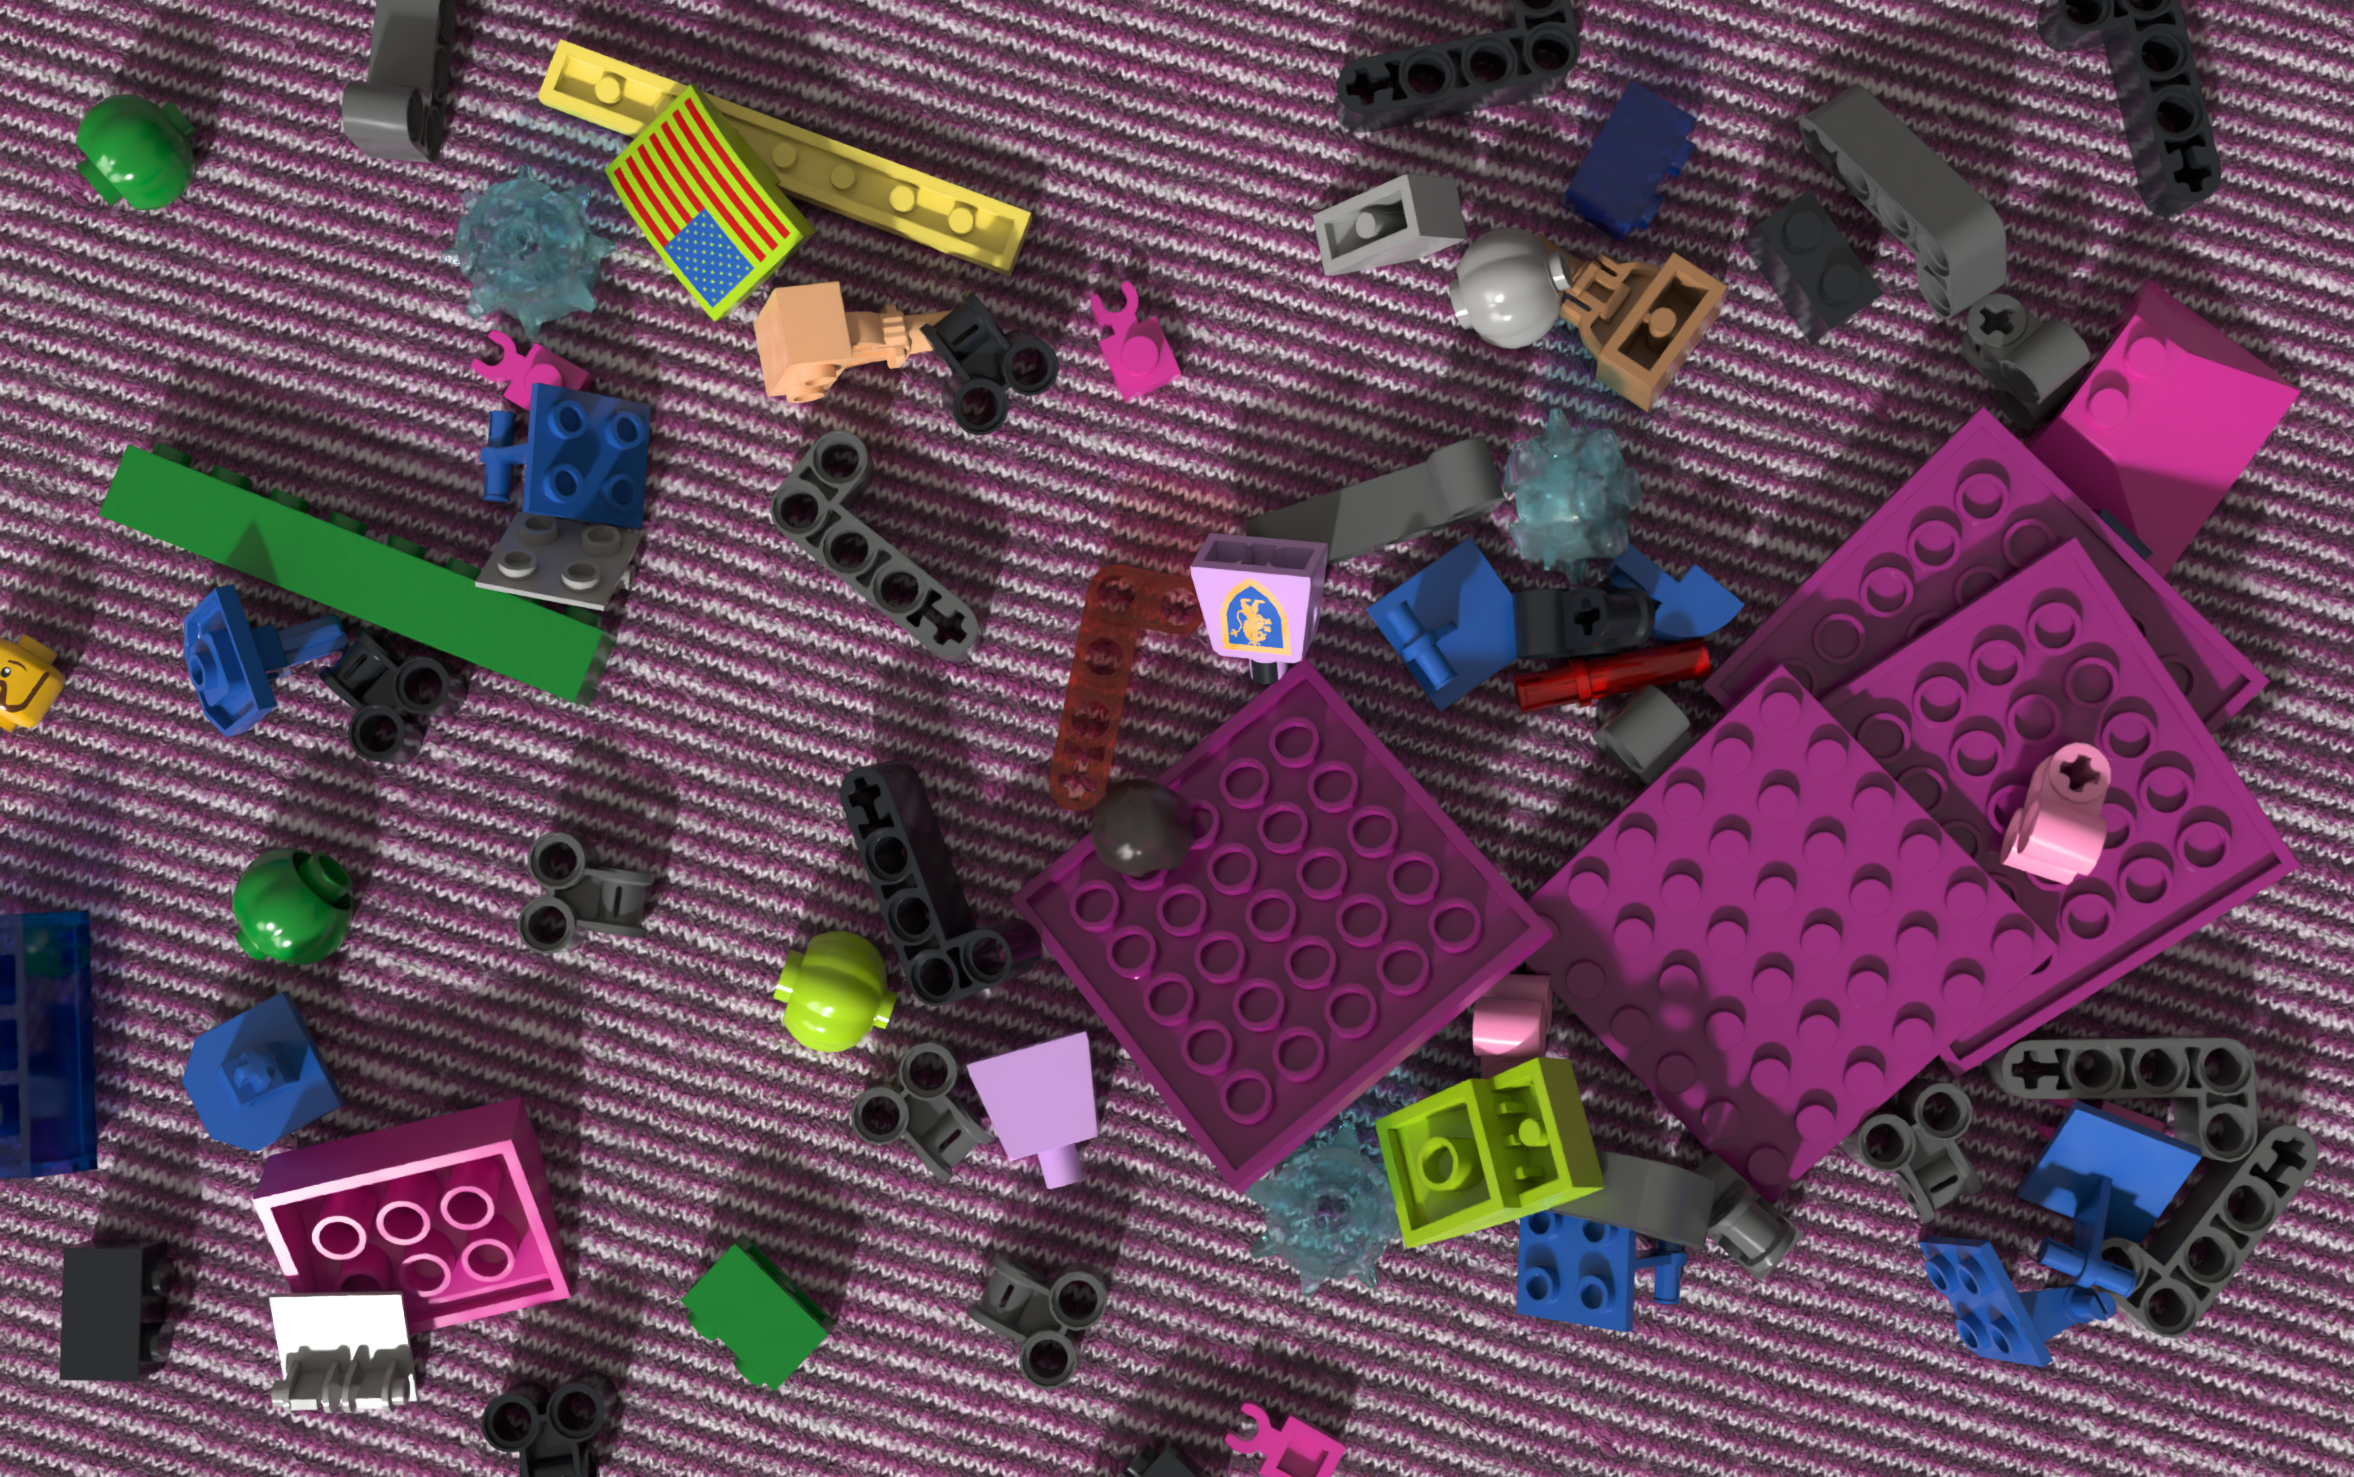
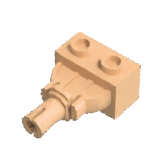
M839 281L774 288L754 322L767 397L786 395L787 402L789 403L814 401L825 396L824 390L830 389L844 369L887 360L889 368H900L904 361L908 359L909 354L934 351L919 329L926 323L934 326L953 310L904 316L903 312L897 310L895 305H886L879 314L874 312H845Z

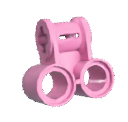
M2073 743L2062 747L2055 754L2047 757L2037 765L2032 774L2024 807L2018 808L2014 813L2004 836L2000 852L2001 864L2067 885L2073 880L2076 873L2087 876L2092 871L2101 854L2107 833V819L2100 817V813L2111 778L2108 760L2100 750L2089 744ZM2067 766L2073 769L2071 774L2072 780L2081 784V787L2074 791L2069 789L2070 778L2060 773Z
M1509 973L1476 1000L1473 1018V1049L1475 1056H1481V1079H1489L1536 1057L1546 1058V1033L1549 1034L1552 1018L1553 990L1549 987L1551 975Z

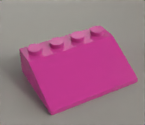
M521 1097L268 1157L252 1201L292 1293L403 1291L409 1335L571 1297L572 1286L543 1157Z

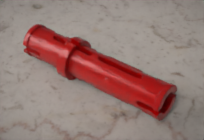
M1700 637L1671 645L1617 654L1616 656L1584 661L1581 656L1568 659V665L1538 672L1513 675V685L1519 712L1521 715L1547 708L1575 703L1578 708L1588 707L1592 705V700L1634 692L1648 684L1659 687L1685 680L1707 678L1710 676L1711 670L1706 646H1704L1703 638Z

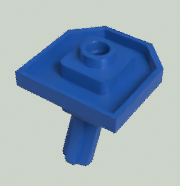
M234 584L213 589L184 618V659L191 681L197 692L205 717L225 737L245 733L277 707L270 681L292 675L290 670L292 666L345 650L348 647V638L342 621L337 615L333 614L280 631H276L274 625L250 629Z
M289 991L281 992L196 1037L182 1079V1083L210 1138L253 1152L260 1151L347 1105Z

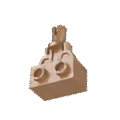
M1542 233L1537 234L1536 237L1551 253L1561 250L1568 261L1573 286L1563 290L1565 302L1561 307L1560 317L1578 328L1586 350L1598 362L1595 378L1648 412L1719 316L1728 286L1673 252L1662 268L1643 262L1621 264L1604 252L1600 253L1596 261L1590 262L1587 260L1583 262L1546 239V236Z

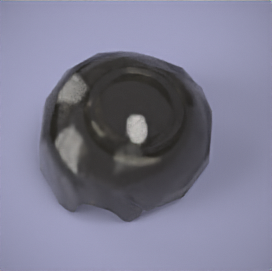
M1147 778L1129 779L1113 786L1094 807L1091 841L1098 858L1110 868L1118 870L1125 875L1142 878L1144 873L1152 870H1174L1183 862L1195 841L1196 817L1187 799L1170 788Z

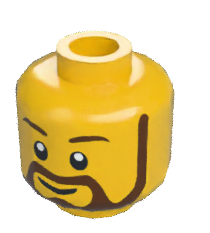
M25 634L22 635L17 644L0 638V727L10 733L13 732L17 725L31 728L40 723L65 686L63 674L52 666L58 654Z

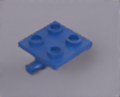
M534 383L531 390L528 442L514 445L517 414L508 411H489L488 445L481 448L480 462L486 464L483 500L499 503L510 502L512 466L526 464L522 512L631 530L642 529L651 405L543 383Z
M1471 537L1366 609L1438 713L1516 660L1512 595Z
M2075 1100L2017 1188V1197L2074 1218L2075 1249L2045 1237L2038 1248L2036 1255L2038 1259L2036 1262L2071 1275V1280L2076 1285L2089 1288L2092 1284L2118 1293L2125 1298L2129 1297L2136 1285L2137 1272L2102 1259L2101 1249L2104 1230L2140 1244L2202 1158L2201 1148Z
M1540 1211L1520 1218L1516 1314L1621 1332L1633 1331L1635 1269L1655 1267L1653 1302L1680 1304L1681 1266L1687 1265L1688 1251L1682 1250L1681 1244L1657 1238L1655 1248L1636 1250V1231L1547 1211Z
M1927 1236L1918 1241L1928 1260L1925 1262V1270L1930 1281L1940 1293L1947 1296L1958 1317L1955 1325L1959 1336L1971 1351L1978 1354L1979 1357L2045 1367L2054 1360L2044 1342L2075 1323L2086 1324L2094 1319L2106 1321V1316L2112 1318L2116 1311L2115 1301L2110 1294L2106 1292L2096 1293L2091 1287L2084 1288L2076 1284L2017 1292L1990 1240Z

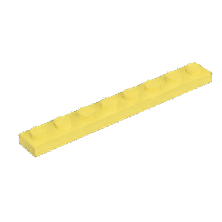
M560 39L537 97L543 105L636 138L688 86ZM703 92L781 180L776 186L784 194L1011 277L1032 222L1031 212Z

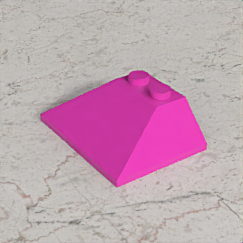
M2148 279L2141 285L2108 331L2114 337L2050 422L2033 431L2024 445L2164 579L2301 393V390Z

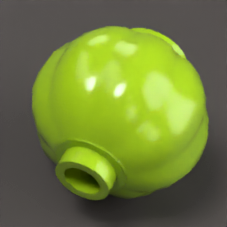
M830 931L812 937L806 954L790 949L773 998L788 1003L783 1022L797 1041L813 1050L832 1053L856 1046L872 1030L873 1025L886 1029L898 993L886 989L888 982L885 961L879 950L869 940L847 931Z

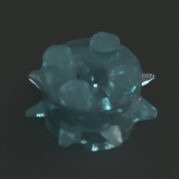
M521 165L516 179L491 185L485 190L488 193L486 196L466 190L460 196L469 215L463 214L459 220L455 246L441 251L440 256L441 261L460 266L461 271L474 285L465 310L472 319L500 309L505 314L521 321L527 338H537L541 323L565 317L569 313L579 310L591 313L597 307L592 297V289L598 280L601 257L615 252L617 246L615 241L595 236V233L583 219L592 192L584 183L558 194L546 184L536 181L530 165ZM537 243L538 249L531 258L522 261L520 256L530 254L531 244Z
M1554 408L1550 410L1545 434L1536 435L1531 440L1515 443L1507 460L1504 493L1516 492V509L1519 523L1508 524L1509 532L1518 552L1528 562H1544V569L1547 571L1551 569L1554 562H1559L1570 584L1578 585L1582 582L1588 559L1619 557L1626 554L1628 549L1627 526L1630 506H1636L1639 503L1641 487L1637 470L1634 467H1625L1624 459L1618 447L1617 437L1612 428L1588 430L1587 426L1582 425L1579 431H1573L1562 409Z
M1345 1120L1330 1141L1316 1140L1307 1144H1301L1273 1168L1269 1178L1259 1179L1243 1192V1194L1263 1207V1216L1267 1226L1266 1231L1249 1250L1252 1257L1257 1259L1280 1254L1291 1267L1299 1270L1301 1293L1305 1297L1312 1298L1326 1277L1343 1279L1354 1275L1368 1288H1374L1378 1285L1374 1262L1385 1252L1389 1239L1403 1238L1385 1163L1374 1164L1363 1151L1358 1150L1355 1122ZM1324 1194H1330L1332 1199L1338 1195L1344 1198V1201L1337 1206L1340 1217L1331 1223L1326 1222L1324 1215L1317 1220L1311 1216L1318 1209L1316 1199Z

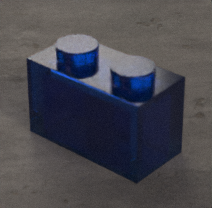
M1631 81L1558 206L1622 243L1634 225L1645 231L1664 200L1663 196L1654 192L1666 172L1677 178L1696 146L1695 143L1686 139L1697 118Z

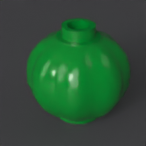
M119 94L110 96L93 105L86 111L80 121L76 134V144L87 157L75 167L111 207L122 198H125L135 210H158L171 205L180 198L189 188L194 178L196 161L188 138L195 134L197 130L171 101L160 108L157 104L137 95Z
M281 848L261 854L242 872L233 892L232 911L240 926V929L235 933L238 944L247 954L257 960H264L267 956H270L288 964L309 965L325 959L344 942L352 923L354 901L348 892L353 888V884L349 875L337 861L321 851H315L313 854L295 848Z

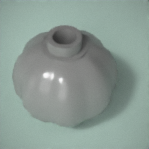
M1506 227L1481 235L1469 246L1457 266L1459 279L1450 282L1449 292L1456 317L1465 330L1474 327L1475 331L1479 333L1485 342L1501 348L1516 349L1541 339L1551 330L1561 311L1563 290L1573 286V279L1568 261L1561 250L1551 253L1533 233L1521 228Z

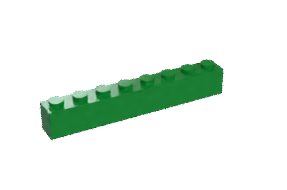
M158 442L155 443L151 453L128 444L98 514L99 516L586 707L590 706L617 640L616 636L600 630L603 617L567 604L562 615L542 607V599L475 587V581L482 571L477 567L450 557L446 568H442L423 560L428 550L427 548L391 534L387 545L381 544L365 537L369 525L332 511L328 522L306 514L311 504L310 502L273 488L269 499L248 491L252 479L220 466L214 465L211 475L208 476L190 469L194 457Z

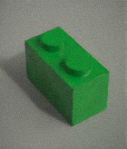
M746 1234L735 1242L680 1300L690 1310L686 1314L688 1321L703 1337L710 1341H715L719 1338L736 1354L733 1363L747 1380L758 1387L762 1386L765 1382L774 1392L837 1324Z

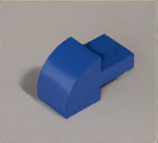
M1627 543L1618 550L1602 569L1613 579L1609 583L1611 589L1625 587L1641 588L1649 594L1656 612L1655 625L1649 638L1659 642L1675 644L1681 641L1704 637L1725 626L1745 605L1698 565L1693 564L1682 571L1677 579L1674 580L1630 543Z

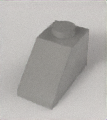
M1407 173L1313 215L1325 276L1341 275L1420 259L1467 240L1455 178Z

